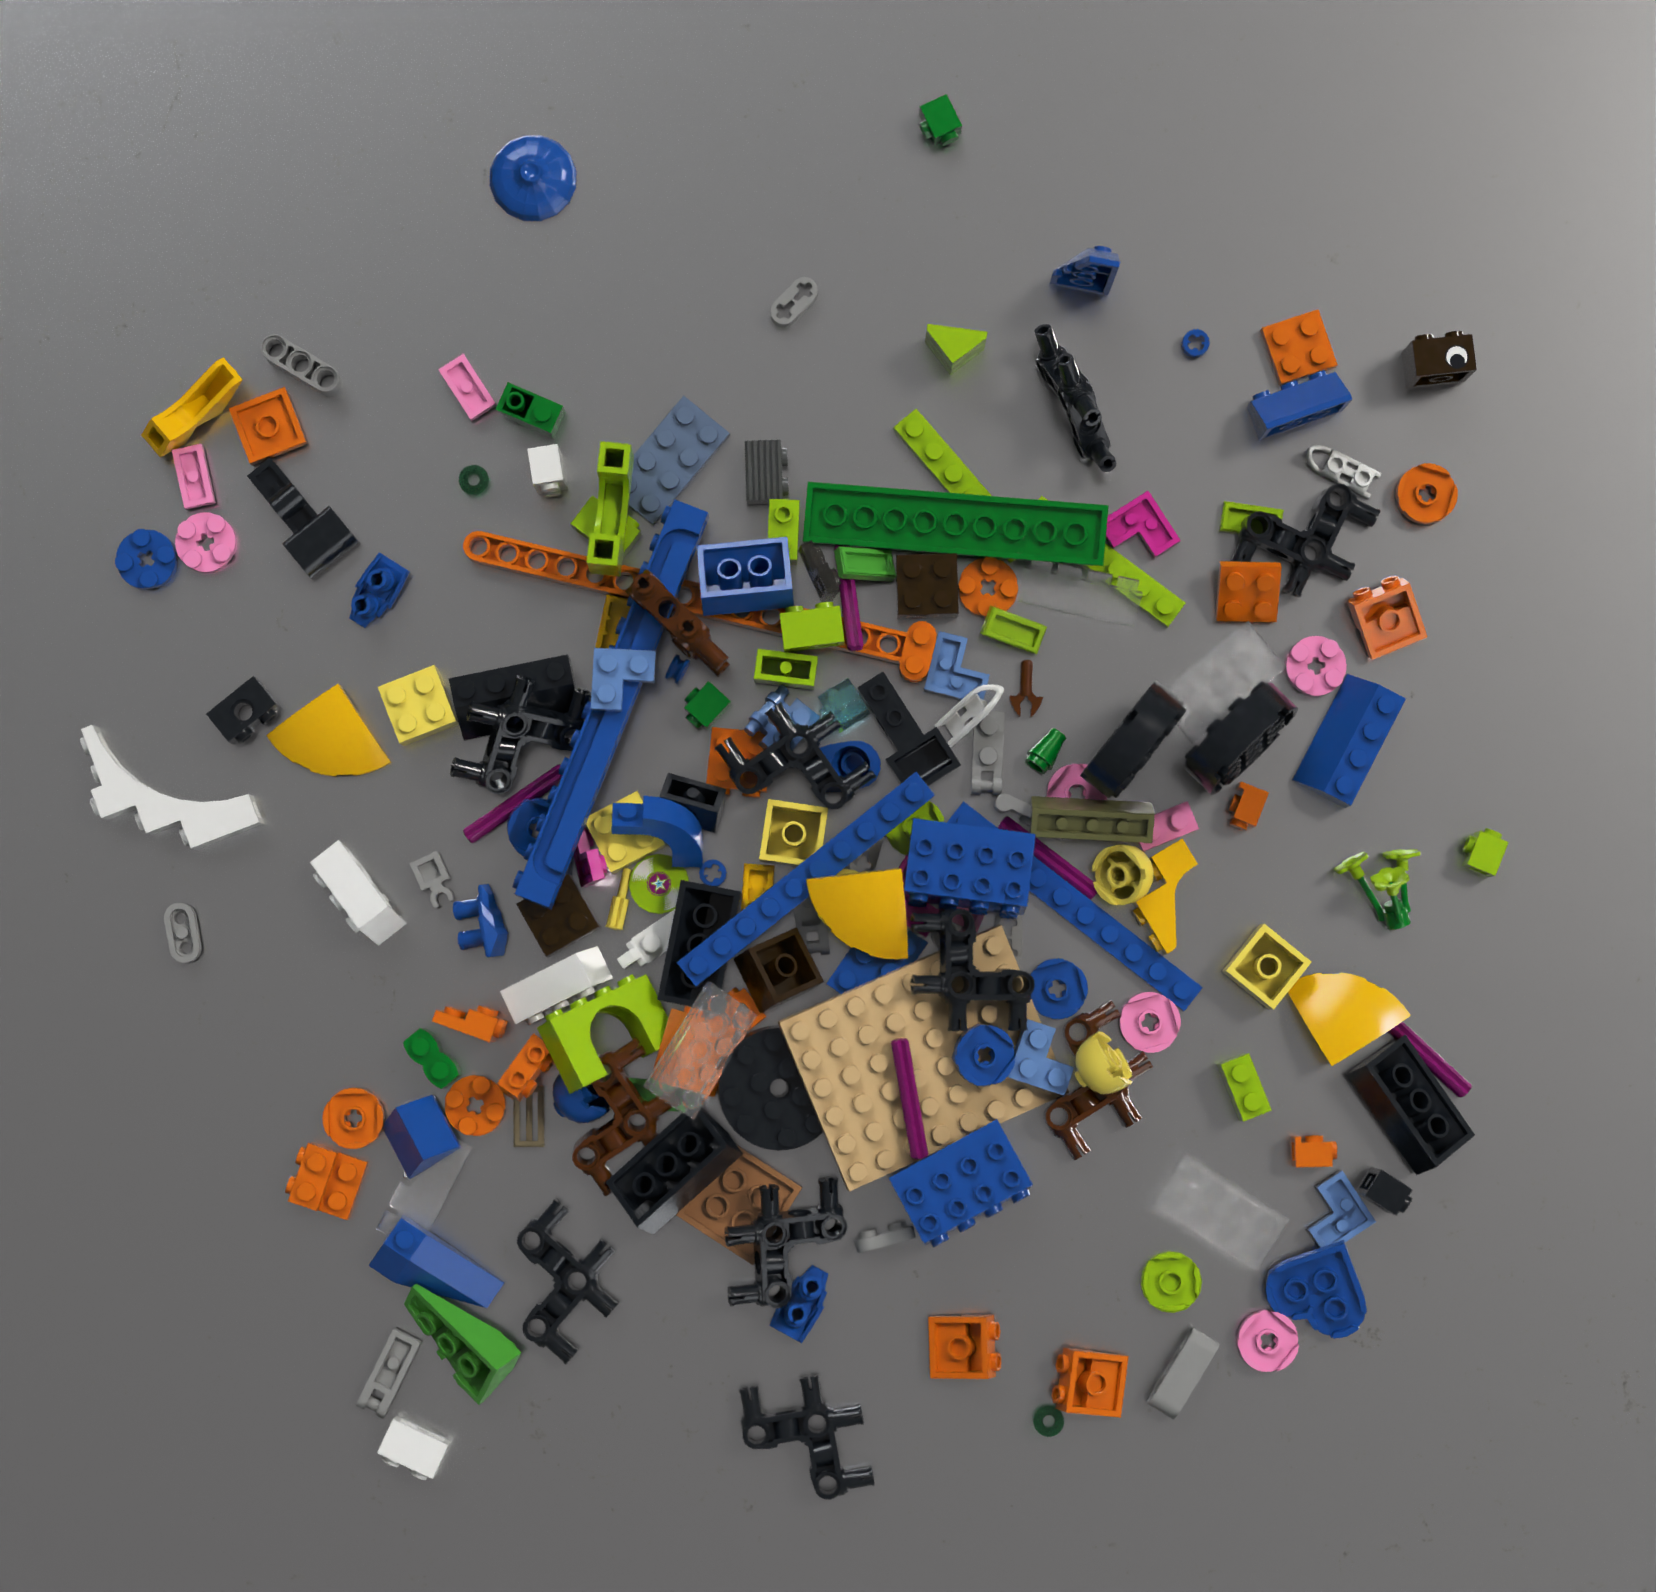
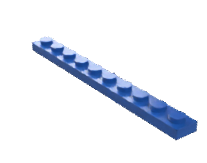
M915 772L679 960L677 964L695 986L699 985L808 898L809 893L806 879L838 874L932 799L935 794L919 774Z
M964 801L947 822L999 829ZM1033 856L1029 892L1157 992L1170 999L1184 1012L1203 987Z

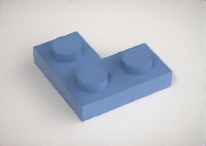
M941 631L938 632L924 687L925 691L962 700L976 687L988 684L989 674L961 668L968 638ZM986 690L977 693L983 700Z
M594 648L591 710L622 712L624 681L654 683L656 651Z
M1027 1019L1028 1030L1020 1031L1014 1049L1015 1065L1008 1077L1065 1096L1074 1067L1046 1058L1056 1028Z
M1343 1170L1338 1171L1316 1186L1332 1213L1307 1229L1319 1248L1342 1240L1347 1242L1376 1222Z

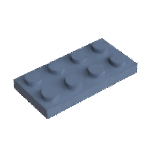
M683 395L634 454L629 507L654 526L662 517L665 507L673 504L674 499L676 500L730 436V433Z

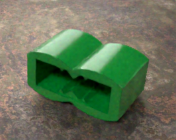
M419 1028L403 1042L409 1057L416 1063L423 1065L426 1077L436 1087L445 1089L462 1076L459 1063L453 1056L443 1051L440 1040L430 1030Z

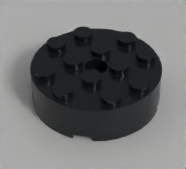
M1155 680L1080 776L1107 798H1110L1112 795L1117 798L1131 783L1138 771L1149 761L1164 738L1178 724V721L1187 711L1183 707L1185 702Z
M1262 680L1253 688L1246 699H1243L1241 696L1238 697L1229 706V714L1223 720L1220 718L1214 720L1206 729L1208 734L1199 746L1195 745L1185 755V770L1210 795L1220 792L1222 787L1219 784L1232 783L1251 766L1279 737L1280 734L1278 732L1285 727L1283 724L1287 726L1296 715L1298 708L1272 682L1265 683Z
M767 1026L759 1028L740 1038L728 1051L718 1077V1100L728 1123L746 1141L769 1150L795 1149L815 1140L823 1131L780 1027ZM776 1079H782L786 1082L787 1087L782 1095H774L770 1091V1085Z

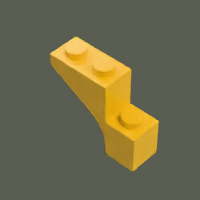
M224 357L217 360L178 401L165 411L151 418L141 436L159 457L185 445L196 427L222 414L243 379Z
M1183 838L1149 858L1154 870V879L1156 881L1161 879L1164 885L1133 903L1136 909L1132 910L1135 918L1141 926L1146 924L1151 932V935L1148 936L1150 943L1156 952L1161 950L1164 955L1173 951L1177 945L1176 886L1187 871L1198 865Z

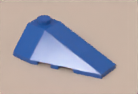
M1094 246V249L1087 248L1055 269L1050 283L1109 295L1119 269V256L1117 253H1112V249L1105 246Z
M404 1214L368 1265L393 1283L411 1288L413 1285L418 1284L434 1294L488 1308L504 1284L502 1280Z

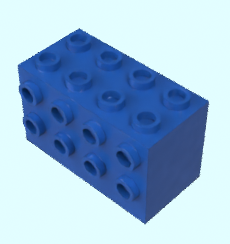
M913 818L904 883L905 900L908 901V905L914 907H926L927 903L938 904V909L940 910L961 907L969 908L971 914L987 915V911L999 912V917L1017 919L1018 915L1024 914L1028 904L1036 834Z
M997 1119L889 1178L924 1245L931 1243L933 1248L949 1239L947 1233L957 1228L961 1233L976 1225L974 1219L980 1215L985 1214L986 1218H989L1002 1211L1003 1207L1001 1204L1012 1199L1015 1204L1030 1195L1028 1189L1033 1186Z

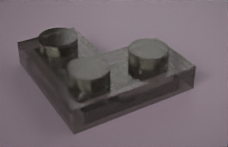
M812 540L800 545L798 552L821 603L833 601L839 592L838 586L841 585L835 568L830 569L819 546L814 547Z

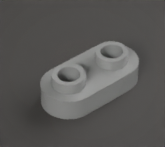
M174 903L164 913L169 951L176 961L190 963L200 956L202 950L196 913L188 904ZM181 912L186 915V921L183 924H179L176 919L177 915ZM186 942L191 944V951L187 954L182 951V945Z
M900 1221L888 1225L889 1231L877 1233L876 1229H870L858 1233L859 1239L854 1240L857 1253L913 1239L916 1237L913 1225L907 1226L905 1221Z

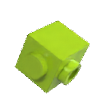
M1485 828L1484 832H1475L1473 836L1469 835L1463 847V852L1466 855L1461 866L1487 877L1496 876L1509 842L1501 839V833Z

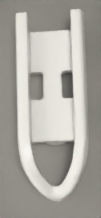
M1312 445L1307 449V462L1316 473L1337 484H1344L1351 491L1369 499L1371 494L1366 491L1373 477H1380V472L1327 446ZM1313 451H1322L1330 454L1323 470L1314 463L1312 458ZM1348 463L1356 467L1357 470L1348 467L1346 464ZM1342 473L1352 478L1350 483L1340 479Z
M988 684L976 687L934 725L937 728H940L942 725L947 727L953 736L947 742L949 747H953L990 713L1004 692L1002 686ZM985 690L996 691L989 704L981 699L977 693ZM965 707L967 711L960 716L957 711Z

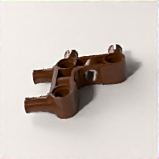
M648 569L634 578L632 584L625 592L669 632L672 638L671 641L689 659L701 660L719 677L729 667L730 664L727 662L729 657L712 641L709 628L694 613L681 604ZM670 603L676 607L674 616L671 618L660 616L659 609L663 604Z
M1111 1000L1090 1014H1079L1064 1025L1063 1037L1073 1056H1076L1080 1045L1087 1038L1114 1019L1121 1017L1117 1009L1105 1015L1106 1012L1116 1007ZM1076 1023L1081 1024L1085 1029V1036L1080 1041L1073 1040L1069 1035L1070 1027ZM1143 1051L1128 1061L1132 1072V1077L1128 1079L1130 1081L1153 1069L1150 1061L1138 1067L1140 1063L1148 1059ZM1130 1085L1113 1094H1099L1088 1086H1081L1069 1095L1065 1094V1096L1062 1095L1055 1099L1044 1112L1045 1123L1049 1126L1054 1136H1057V1138L1061 1137L1074 1160L1082 1157L1076 1145L1079 1146L1084 1155L1091 1151L1076 1128L1078 1126L1077 1123L1107 1104L1109 1106L1113 1105L1125 1128L1134 1124L1128 1116V1112L1134 1122L1142 1119V1116L1128 1097ZM1055 1108H1063L1065 1110L1066 1120L1063 1124L1055 1125L1051 1122L1050 1114Z
M636 1037L615 1052L611 1050L610 1052L607 1051L604 1054L598 1055L601 1063L607 1065L611 1073L593 1082L592 1085L600 1097H604L614 1111V1116L612 1120L597 1130L593 1128L585 1133L575 1143L573 1148L572 1160L574 1165L587 1176L591 1175L604 1196L611 1194V1190L605 1182L613 1176L605 1165L606 1162L635 1142L641 1141L645 1147L658 1135L656 1132L658 1117L675 1105L680 1104L678 1096L673 1094L674 1091L671 1087L649 1102L647 1100L644 1101L624 1072L625 1066L646 1054L644 1047L639 1045L640 1042ZM634 1114H639L646 1121L643 1125L634 1126L629 1122V1118ZM582 1148H590L594 1151L595 1156L591 1159H583L579 1156L578 1152Z

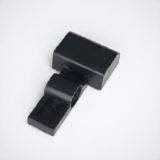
M271 457L247 475L274 511L294 533L282 544L312 580L359 543L330 506H327L317 514Z
M884 672L879 673L858 687L859 692L872 710L879 725L898 751L886 758L885 762L899 784L917 772L927 786H930L961 766L937 727L923 734Z

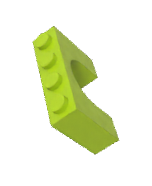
M600 441L597 465L599 477L597 514L594 533L590 532L586 562L591 574L621 577L634 464L631 444Z
M632 974L618 981L619 987L611 990L610 986H606L593 993L595 999L589 1002L586 997H583L569 1005L571 1010L563 1013L560 1008L546 1015L545 1019L547 1022L537 1027L570 1094L607 1075L590 1037L591 1023L597 1013L612 1015L625 1025L632 1040L636 1037L640 1042L639 1045H642L646 1051V1054L642 1055L641 1058L659 1050L668 1022V1016L660 1000H657L658 996L647 974L637 979Z

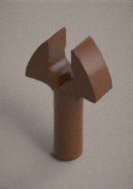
M1031 660L1021 661L1020 692L1016 696H1009L1010 704L1018 717L1021 716L1020 704L1024 701L1025 697H1027V701L1031 704L1030 718L1037 712L1043 697H1036L1032 692L1033 662Z

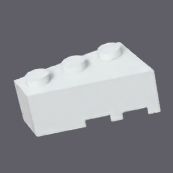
M337 840L310 862L316 870L312 874L323 889L325 887L330 889L333 893L329 896L330 900L339 911L344 908L349 915L345 920L355 933L363 932L379 946L407 924L403 917L393 910L385 894L379 891L371 880L370 875L341 841Z
M598 946L577 952L500 991L515 1024L526 1021L528 1025H531L545 1018L543 1012L552 1009L553 1012L560 1008L563 1009L570 1005L568 1000L576 996L578 999L595 993V987L613 979Z

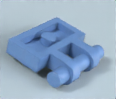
M780 685L775 692L768 694L765 698L766 703L759 711L753 712L749 717L750 722L744 728V731L749 736L753 737L758 730L765 735L759 743L763 749L779 740L780 733L768 721L769 717L765 715V712L771 708L777 712L774 706L779 702L782 703V706L795 724L799 723V725H808L809 727L820 718L819 715L798 698H796L791 706L786 704L784 699L789 694V690L783 685ZM797 736L791 740L790 748L792 751L804 737Z

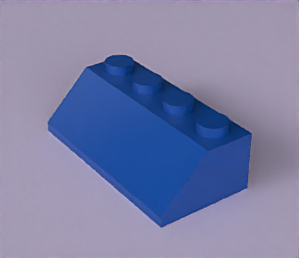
M1346 674L1292 781L1344 808L1351 806L1406 698L1379 684Z

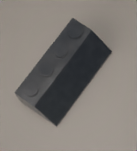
M566 654L449 678L454 708L463 740L490 736L492 725L467 721V711L471 710L469 708L470 702L473 701L492 707L504 704V702L511 698L516 675H523V679L528 676L535 680L528 705L562 713L568 712L574 694L573 691L576 688L569 655ZM513 716L508 719L506 724L514 725L519 721L520 717Z
M681 880L657 1000L716 1012L719 1011L728 961L697 986L693 984L677 962L738 914L742 895L741 891Z
M1406 1035L1399 1037L1347 1074L1416 1175L1436 1168L1475 1136Z
M694 1102L605 1183L637 1228L654 1235L742 1156L743 1153L730 1135L697 1102Z

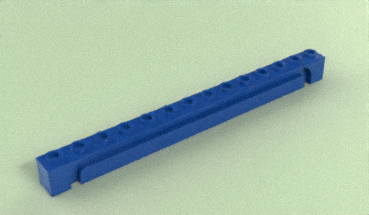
M675 499L671 507L666 506L660 521L664 526L660 535L655 533L649 548L653 553L649 563L643 562L639 574L648 569L677 599L696 553L697 545H699L708 523V512ZM629 596L627 606L630 607L626 618L621 617L615 632L619 637L615 646L610 645L609 648L656 651L665 628ZM670 603L663 604L659 609L660 616L669 618L674 605ZM624 681L622 712L591 710V702L587 701L581 715V718L585 719L581 730H575L570 742V746L574 747L570 758L565 757L561 763L558 774L562 775L558 787L553 785L549 793L547 802L551 805L547 815L541 814L535 831H538L539 835L535 843H529L525 852L524 859L528 860L524 872L519 870L514 879L512 887L516 889L515 895L517 897L552 910L643 682Z

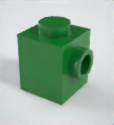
M947 94L920 106L919 116L922 122L919 123V126L926 140L930 138L934 146L940 143L945 146L959 138L958 135L961 134L962 124Z
M708 681L700 690L697 687L694 688L684 701L688 704L684 709L689 713L685 718L697 729L703 726L708 730L732 703Z

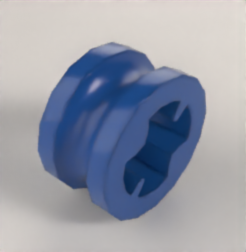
M1199 329L1187 332L1182 340L1183 351L1193 358L1204 355L1210 345L1208 335ZM1191 336L1195 339L1202 338L1203 342L1200 346H1203V349L1199 351L1197 348H1193L1191 350L1188 347V344L1191 343L1188 338Z
M676 654L666 672L665 679L673 678L675 683L679 685L687 671L690 660L686 659L683 661L680 659V655Z
M712 859L703 863L699 875L705 885L717 887L725 881L727 872L725 866L720 861ZM713 865H717L720 867L718 872H722L720 879L714 878L713 882L706 880L708 875H704L705 869H711Z

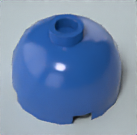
M559 1073L553 1084V1105L561 1117H566L579 1124L589 1123L601 1118L610 1111V1109H607L609 1104L604 1097H600L597 1094L592 1083L570 1094Z

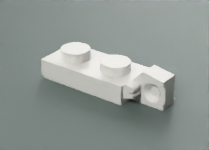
M675 909L626 943L629 951L617 958L623 969H626L636 961L642 967L667 952Z

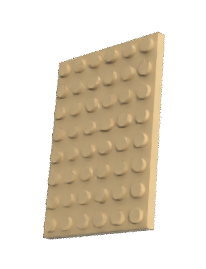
M998 924L976 934V942L973 943V965L979 971H996V968L1020 971L1002 925ZM940 950L778 1021L780 1030L843 1182L849 1192L921 1160L913 1159L910 1155L891 1042L895 1039L906 1038L909 1041L928 1156L996 1119L999 1123H1003L1062 1096L1009 1077L995 1085L978 1086L968 1082L959 1074L952 1060V1054L957 1039L964 1031H948L949 1003H946V1000L939 997L938 994L912 995L911 986H923V983H911L912 975H938L940 972ZM960 976L955 977L951 984L955 993L960 992L964 987V981ZM1017 976L1012 981V988L1015 992L1021 991L1024 982L1020 976ZM1031 999L1030 1003H1027V1019L1041 1023ZM970 1000V1003H967V1028H971L976 1024L996 1026L1010 1036L1014 1045L1013 1049H1015L1020 1030H1008L1009 1003H1006V1000ZM1050 1045L1046 1058L1057 1061ZM989 1047L978 1051V1061L980 1063L983 1060L988 1062L991 1060L992 1057L989 1055L991 1049Z

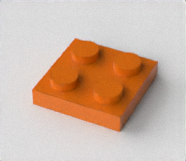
M1318 309L1262 327L1260 330L1279 386L1309 377L1320 371L1336 368L1338 365Z
M285 387L229 408L251 465L308 444Z
M1220 561L1216 621L1277 622L1281 563Z

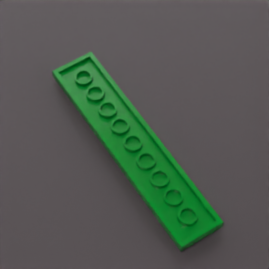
M808 482L803 542L1104 566L1109 505Z

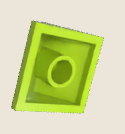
M927 324L925 343L947 372L952 375L984 350L988 332Z

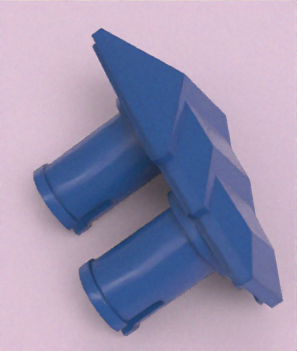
M379 552L355 585L357 590L352 598V610L349 618L364 628L376 617L380 618L387 608L391 609L410 571Z
M489 884L479 885L477 898L453 903V914L456 920L478 917L480 925L479 929L460 931L458 933L459 947L461 950L484 946L487 958L503 956L505 954L508 932L503 924L502 914L496 904Z
M812 1265L801 1277L797 1276L792 1284V1294L789 1303L784 1307L776 1308L769 1326L802 1343L824 1309L822 1304L827 1294L825 1286L828 1273Z

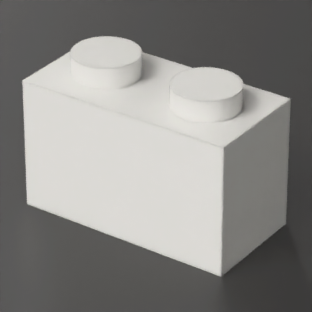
M558 444L528 448L532 482L537 493L543 494L544 497H555L561 495L562 490H568L563 457Z
M396 1416L392 1419L377 1453L383 1456L382 1461L391 1466L399 1467L401 1464L410 1468L409 1473L419 1479L426 1480L427 1477L433 1479L452 1441Z

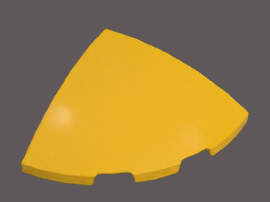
M336 684L312 700L266 735L274 747L290 761L321 775L333 777L336 775L359 776L371 773L392 763L361 714L339 684Z
M892 868L806 879L808 893L816 913L831 929V932L839 940L851 948L854 947L868 953L870 956L884 959H908L907 920L902 869Z
M1341 972L1339 974L1314 973L1300 977L1288 991L1298 1012L1331 1066L1352 1055L1411 1016L1405 1006L1387 989L1380 988L1367 981L1364 977Z

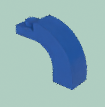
M643 796V804L613 803L612 834L650 835L657 837L670 846L672 850V867L702 868L703 831L698 819L687 808L674 801L654 796Z

